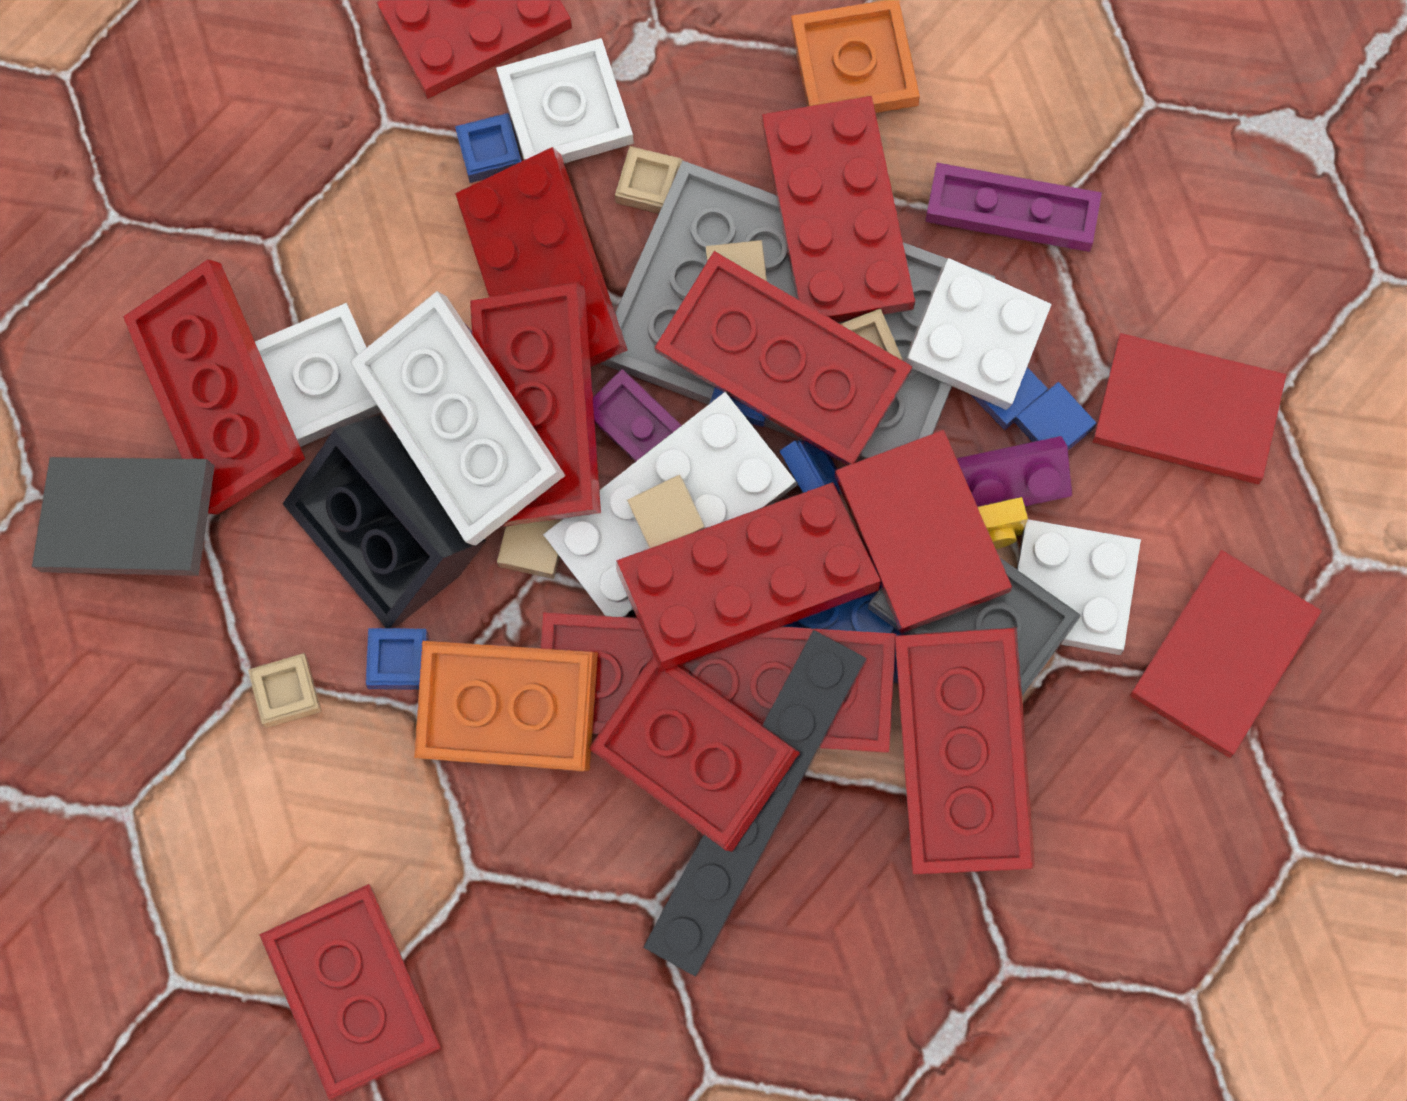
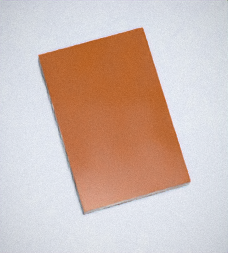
M422 641L414 758L590 771L591 750L589 748L592 745L598 652Z

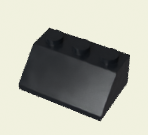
M380 415L334 429L283 502L284 507L385 628L397 627L456 580L487 541L484 539L476 546L465 542L396 433Z

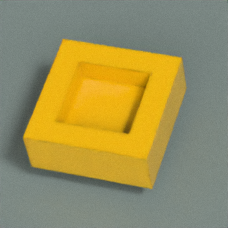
M1022 497L978 507L995 549L1015 543L1017 541L1016 536L1022 535L1028 520Z

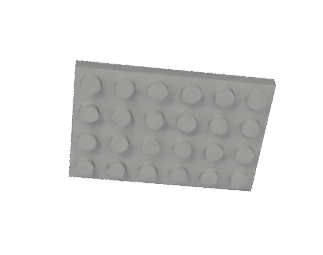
M682 161L615 312L628 351L600 364L618 371L623 369L631 376L709 405L715 387L655 352L654 347L707 263L706 246L762 240L767 282L796 298L776 195ZM904 242L903 245L915 297L914 310L884 315L901 354L902 361L906 357L941 268L947 258ZM979 271V272H981V273H983V274H985V275H988V276H990V277H992V278H994V279H995V277H996V276L987 274V273H985V272ZM912 368L911 373L857 462L933 434L952 386ZM766 418L765 427L805 441Z

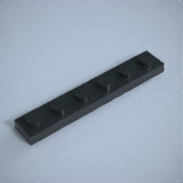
M815 630L812 631L763 723L765 728L800 752L733 852L724 850L706 835H703L643 948L695 977L699 975L864 667L867 658Z

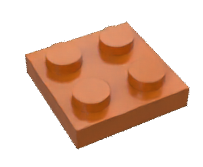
M899 0L876 1L791 16V30L807 106L872 96L875 113L919 106L920 94Z

